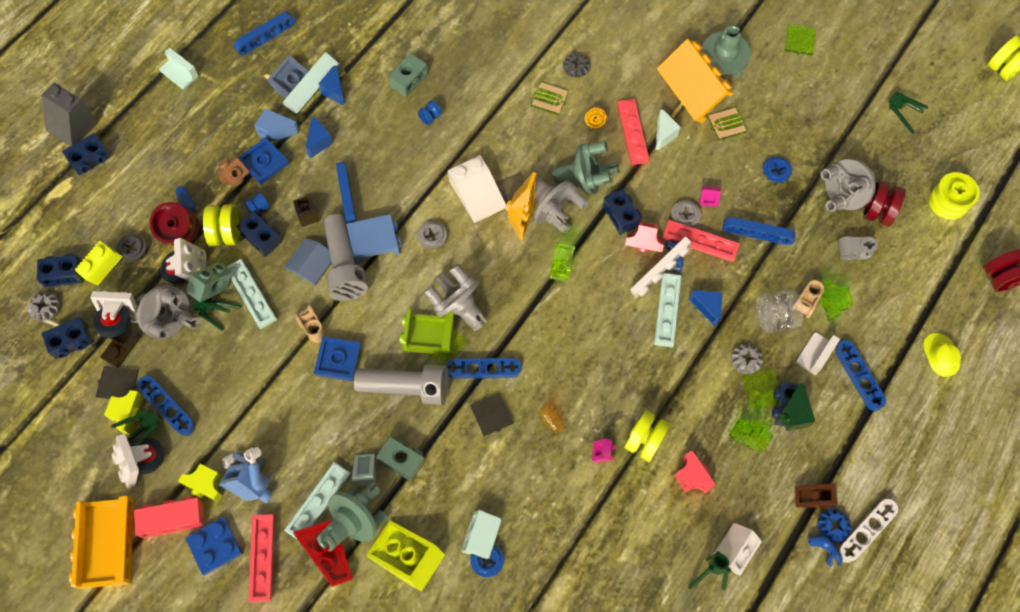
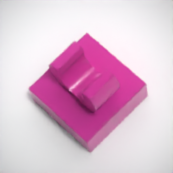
M702 186L699 205L718 207L721 188Z
M601 439L593 442V462L600 463L615 460V457L611 456V450H616V447L612 445V440Z

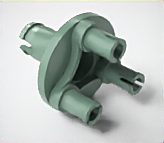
M730 25L724 31L708 36L703 42L701 51L712 59L711 64L714 67L716 66L723 75L732 74L738 78L742 76L744 69L749 63L751 51L748 43L739 33L740 28Z
M606 140L593 144L590 142L583 143L577 146L576 159L571 164L562 165L558 168L555 167L552 170V176L557 184L566 180L581 183L584 190L589 195L598 192L599 185L612 183V174L620 172V169H617L619 164L614 162L602 165L596 162L594 154L608 152L609 150Z
M370 483L361 493L356 488H351L348 493L336 492L329 498L328 506L333 521L317 537V541L323 549L329 545L328 550H334L348 536L361 542H369L376 536L377 529L388 520L387 514L382 510H378L373 517L367 510L369 502L380 493L378 486L373 489L375 484Z

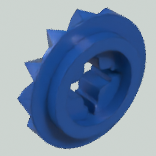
M771 157L763 165V175H766L767 180L770 179L774 183L780 182L782 184L784 181H788L792 174L790 163L781 157ZM775 168L777 170H781L779 174L777 172H773Z
M828 509L819 516L818 529L821 535L827 537L830 541L841 542L849 537L852 530L851 520L848 519L846 513L838 509ZM840 520L838 524L840 530L836 528L830 531L833 525L831 521Z
M493 545L490 554L493 563H488L485 569H483L484 561L479 556L471 554V567L480 577L490 578L497 575L502 569L504 556L498 546Z

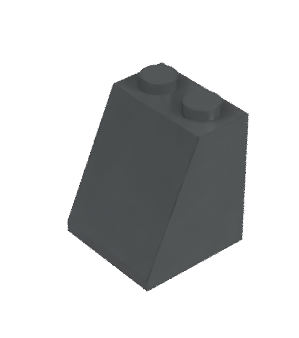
M54 82L41 95L46 131L68 146H72L82 140L98 124L84 102Z

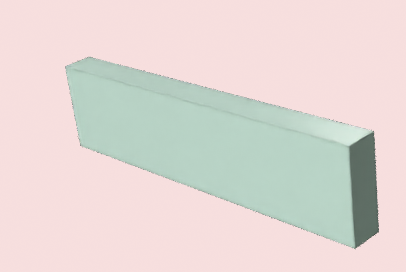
M325 52L282 104L297 115L318 90L319 82L333 66H338L339 63Z
M242 258L226 266V268L232 271L231 280L260 330L277 321Z
M662 273L654 345L673 348L682 275Z
M334 462L284 531L296 539L293 534L294 531L315 525L328 508L329 498L341 490L351 476V473Z

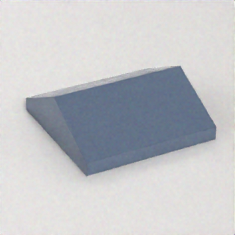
M288 55L267 81L279 95L287 98L309 71Z
M305 238L285 264L284 269L316 286L332 264L329 250L319 242Z

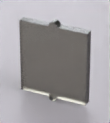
M521 173L510 177L506 176L505 179L496 182L506 205L508 200H512L514 193L524 182Z
M104 366L101 378L98 380L99 385L95 397L110 399L111 396L124 397L130 390L134 391V388L137 387L135 383L139 371L136 369Z
M500 392L490 397H483V400L470 405L483 436L496 431L500 432L501 429L514 424Z

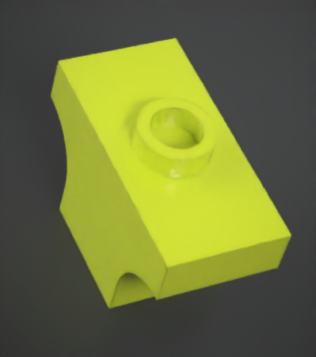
M130 390L124 397L111 396L104 416L117 423L141 412L140 408L144 397L139 392ZM136 420L118 426L116 429L124 434L131 435Z
M202 464L198 466L194 473L190 475L182 474L178 480L182 485L192 489L191 494L200 499L205 496L219 503L223 497L218 490V484L223 476Z

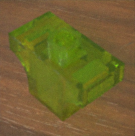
M556 243L550 279L568 282L575 250L574 246Z
M831 279L823 280L824 292L820 297V304L825 310L828 322H834L842 315L841 311L848 310L854 302L848 286L840 287L833 284Z
M741 419L737 420L729 434L733 440L744 444L749 450L760 452L765 451L773 437L768 431L770 426L766 422Z

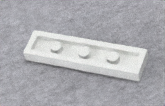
M685 236L630 289L631 294L635 298L638 296L643 297L649 291L648 287L653 282L656 284L662 279L664 271L667 269L671 270L677 264L676 260L680 256L684 257L689 253L691 241Z

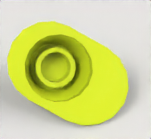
M940 333L928 335L924 339L923 348L932 370L943 377H950L956 374L960 368L961 360L959 349L954 346L951 339L946 335Z

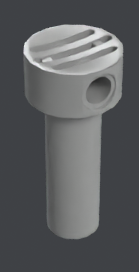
M340 214L329 215L323 221L333 268L327 274L329 293L331 298L338 301L355 300L362 297L368 290L365 272L362 267L355 265L345 217Z
M430 364L424 366L423 372L357 368L354 376V389L356 392L421 396L423 404L444 405L448 393V368L446 365Z

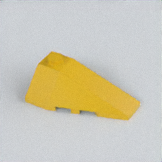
M535 172L527 178L514 193L512 200H508L506 205L508 219L520 240L524 239L534 212L537 173Z

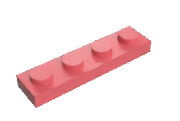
M635 99L618 101L617 108L630 164L648 163L649 156Z
M668 220L662 239L678 243L686 236L691 241L689 248L730 262H734L740 243Z
M273 514L252 515L248 602L250 603L272 602L275 516Z

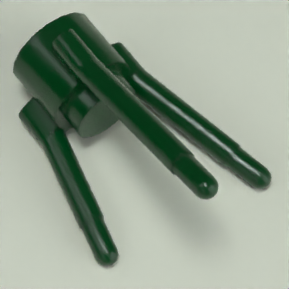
M897 91L888 102L891 104L889 109L895 112L906 128L914 134L915 131L898 111V108L902 110L908 105L923 113L924 110L919 107L928 109V106Z
M209 298L202 302L195 300L194 310L199 312L198 316L206 319L222 331L224 328L207 314H211L214 309L229 313L230 309L222 306L240 309L241 305Z
M144 409L136 415L112 424L111 428H116L141 417L138 421L141 427L127 437L129 442L143 430H147L134 445L138 446L153 430L159 427L158 424L161 420L153 410L147 412Z
M716 551L714 555L706 558V561L709 562L708 568L688 586L689 589L695 587L710 572L716 575L724 573L722 590L726 589L728 575L731 572V568L728 567L729 560L724 554Z

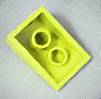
M389 521L366 556L422 592L445 554L435 544Z

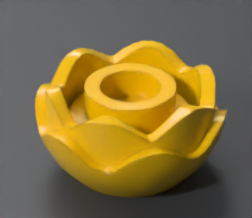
M598 107L591 108L585 114V123L590 128L598 129L603 127L607 119L605 111Z

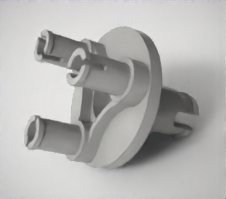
M852 158L843 159L821 171V178L825 180L826 190L831 199L826 202L825 207L827 211L834 212L838 209L856 210L867 205L873 198L875 174L860 160Z
M539 177L536 178L535 199L539 207L535 212L534 220L538 224L547 221L564 235L570 230L571 225L566 222L569 216L561 210L568 200H571L583 210L589 204V200L581 195L578 189L568 180L555 187L547 185Z
M458 263L449 272L460 285L453 284L443 271L440 273V276L444 281L438 275L434 280L445 291V298L441 297L433 285L427 288L423 294L434 305L433 308L438 317L451 311L453 314L461 316L473 331H477L482 327L481 323L488 321L475 304L474 296L471 294L480 282L477 278L473 279L472 276H468Z
M161 285L153 288L147 294H141L136 300L140 303L137 311L138 324L141 330L152 338L165 340L175 335L183 326H187L192 330L199 327L195 322L200 324V320L189 313L190 308L187 296L177 287Z

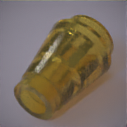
M552 404L538 412L541 416L539 418L554 435L565 429L556 407L554 408Z

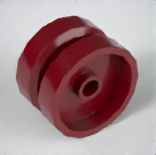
M878 180L875 184L873 198L865 206L863 218L870 221L878 218L879 224L890 227L903 204L905 188L894 186L890 189L889 183Z
M166 202L157 206L149 220L153 236L157 240L174 245V240L178 238L192 243L200 230V221L197 214L190 208L174 202Z
M1020 249L1002 254L983 266L986 276L993 278L991 285L995 292H1003L1020 286Z

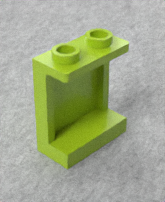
M407 309V315H403L402 326L405 327L404 332L400 333V344H403V350L407 352L450 355L454 314L448 312L446 316L438 317L434 315L413 314L412 309Z

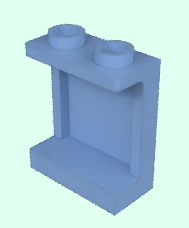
M391 214L346 224L356 265L363 263L362 258L393 251L396 252V255L400 254L398 249L402 247L400 236H395L398 228L396 220L392 221Z

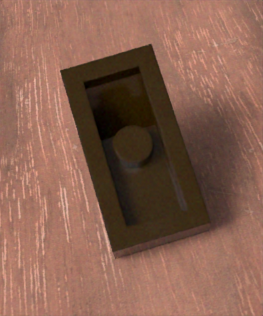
M311 195L293 200L302 227L320 221Z
M128 328L122 335L109 338L111 343L100 358L119 368L142 336Z

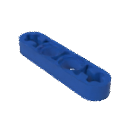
M285 11L237 39L234 43V48L240 55H245L292 27L295 19L288 11Z
M345 161L336 163L345 219L348 224L356 222L346 163Z
M734 217L725 218L722 228L727 233L784 245H791L795 242L796 233L791 229Z
M847 340L841 341L835 348L836 356L868 409L872 411L880 410L886 404L883 392L854 344ZM842 348H844V349L848 348L849 351H848V352H846V351H845V352H842L841 349H842ZM852 362L857 363L860 370L853 371L850 364ZM862 379L867 380L870 383V388H863L860 381ZM873 399H878V400H879V403H878V404H877V403H874V404H873L872 400H873Z
M515 358L450 359L445 364L448 368V377L454 379L514 378L521 373V363ZM462 364H465V373H462V369H456L455 373H452L451 369H449L452 368V365H456V368H462ZM476 364L479 370L476 373H471L468 371L469 365ZM490 364H496L499 369L497 372L491 373L487 370V367ZM501 364H504V372H503V373H501V371H502V366H501ZM510 364H514L516 367L514 372H511L509 369Z
M143 376L139 379L137 383L138 390L180 435H191L195 430V423L151 376ZM148 382L155 391L151 393L145 388V383ZM163 394L165 396L164 401L161 404H156L155 398ZM171 408H177V414L174 417L167 416ZM181 419L187 424L188 429H182L183 427L178 421Z

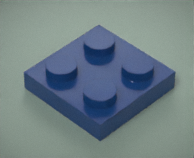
M266 137L238 157L248 169L249 174L260 185L289 164L288 160Z
M322 337L314 375L354 381L362 346L361 342Z
M225 517L214 521L185 538L203 576L243 554Z

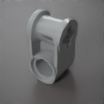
M847 236L838 240L840 259L842 260L869 259L878 247V243L873 237Z

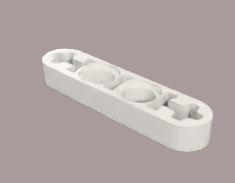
M884 499L879 502L852 531L849 537L842 542L837 550L843 562L848 563L856 560L897 515L898 506L893 500ZM889 505L890 512L881 516L880 513L885 510L884 506ZM870 518L878 520V529H873L870 526ZM858 532H862L866 536L864 544L857 541L856 534ZM852 545L856 546V548H854L850 552L852 556L846 557L845 549L850 548Z

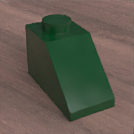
M800 383L794 389L781 411L780 421L783 426L785 425L786 431L807 428L816 422L804 383Z

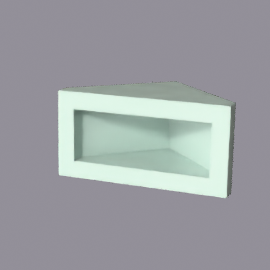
M660 110L657 120L655 150H660L677 138L680 131V126L664 110Z
M375 454L355 455L352 481L356 487L368 486L370 483L377 485Z

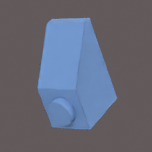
M264 109L254 125L259 137L262 139L266 137L272 141L299 133L296 121Z

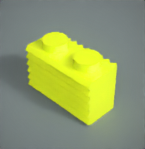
M98 241V244H95L93 250H90L88 256H85V259H83V262H80L75 271L85 280L99 285L123 256L113 247Z

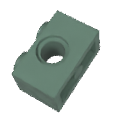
M410 54L401 61L395 70L391 71L389 75L390 87L407 98L428 75L427 64Z
M220 262L198 270L190 275L186 292L199 302L205 301L228 289L232 271Z
M389 437L376 456L378 462L413 482L425 463V459L422 457L423 453L416 448L409 449L405 446L406 443L397 437L395 440ZM400 454L407 455V459L404 462L397 461V457Z

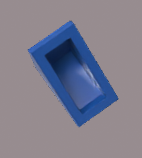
M336 65L319 82L321 94L344 105V97Z
M311 117L306 143L308 156L313 158L333 144L329 132L315 117Z
M694 290L688 300L715 327L721 319L722 293Z

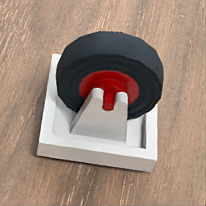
M182 238L175 239L174 251L170 252L161 264V276L165 281L175 285L181 284L186 280L189 281L192 273L206 267V251Z
M92 292L90 298L97 309L93 317V326L99 335L106 338H114L126 332L131 322L138 323V306L132 293Z
M125 434L116 436L112 459L115 465H119L120 471H118L120 481L121 483L125 482L127 488L136 486L138 473H152L162 464L164 450L155 439L147 437L140 445L134 446L140 438L132 441L129 445Z

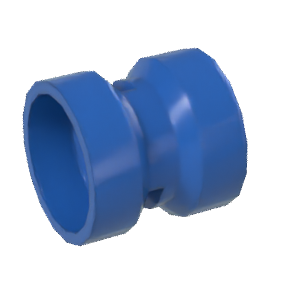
M430 100L426 107L421 108L417 114L426 125H430L435 117L438 118L442 114V110L436 102Z
M260 192L254 195L253 200L248 199L244 201L249 212H254L256 215H259V210L262 211L270 208Z

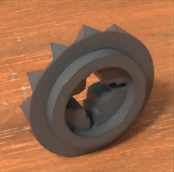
M571 53L563 61V69L569 76L583 77L590 70V60L586 58V55ZM578 61L579 65L577 69H575V63Z
M136 234L124 236L116 245V251L123 256L121 260L130 263L135 260L140 261V257L145 255V250L147 249L146 241ZM127 247H135L137 251H129Z

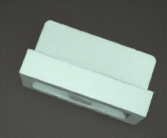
M171 48L165 51L168 61L159 68L160 72L180 88L185 89L199 77L194 66Z
M480 510L475 511L460 552L488 559L496 539L501 518Z

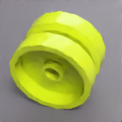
M1017 35L1009 40L988 63V66L994 71L1002 68L999 76L1005 81L1010 80L1020 72V37Z
M959 172L946 174L930 192L929 205L938 216L949 220H956L963 217L978 201L980 195L979 187L975 180L966 174Z
M224 204L221 209L218 205H207L205 207L203 229L208 246H221L223 242L227 246L238 245L240 232L236 226L240 223V218L236 205Z
M645 410L641 419L637 420L629 434L630 438L624 448L635 453L641 444L645 445L640 453V458L650 462L671 423L661 419L655 428H652L651 425L655 420V414Z

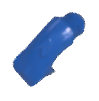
M184 186L176 188L175 193L180 204L195 212L196 204L189 195L188 189Z
M670 240L665 247L668 250H672L678 243ZM682 256L676 260L677 273L683 268L684 257Z
M819 534L808 538L810 546H818L827 550L829 556L826 559V564L832 567V558L837 561L838 566L842 564V557L835 545L827 537Z

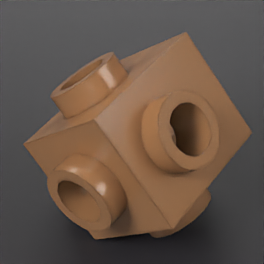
M236 157L222 161L219 164V169L216 170L219 174L218 179L224 185L237 186L242 183L243 177L249 173L248 169Z

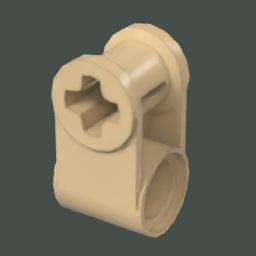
M817 280L810 281L791 309H796L805 314L806 318L809 319L824 292L823 284ZM809 289L815 290L817 294L811 293Z
M310 304L303 311L293 314L311 342L319 343L322 341V337H325V331ZM319 329L317 333H311L313 330Z

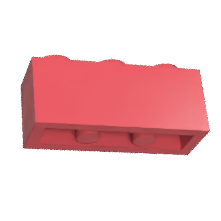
M196 496L184 497L183 501L178 502L167 500L158 506L147 504L141 506V509L134 510L135 534L141 538L205 526L203 501L196 498Z

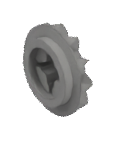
M685 200L673 206L671 216L674 222L694 227L701 218V211L695 203ZM685 209L687 215H689L687 220L684 217V215H682Z
M431 221L419 228L417 238L422 247H426L429 250L431 248L438 249L439 246L444 245L447 239V231L442 224ZM430 230L434 235H436L435 241H433L432 238L429 237Z
M47 291L45 293L38 292V295L32 297L31 302L27 303V312L30 317L37 321L49 320L59 310L58 298ZM43 303L48 305L46 307H42V309L38 307V305H42Z
M741 344L734 349L731 356L735 369L744 374L757 372L763 363L762 353L758 351L757 347H753L750 344ZM749 353V358H751L752 360H750L749 363L746 365V359L743 357H745V355Z

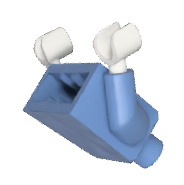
M258 447L246 450L244 457L248 462L234 465L237 461L233 459V453L223 458L222 465L227 471L218 485L246 501L260 499L266 503L270 500L273 494L267 489L270 480L260 472L259 463H256V459L261 456V451Z

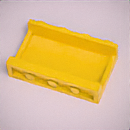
M687 39L657 70L692 118L697 122L703 123L707 119L706 114L727 95L732 96L734 93L731 90V84L721 77V71L711 64L712 59L701 51L702 46L696 40L691 41Z
M120 496L118 500L77 501L76 507L73 510L75 528L72 530L74 546L70 554L72 571L69 573V582L71 587L84 589L131 584L134 499L128 496Z

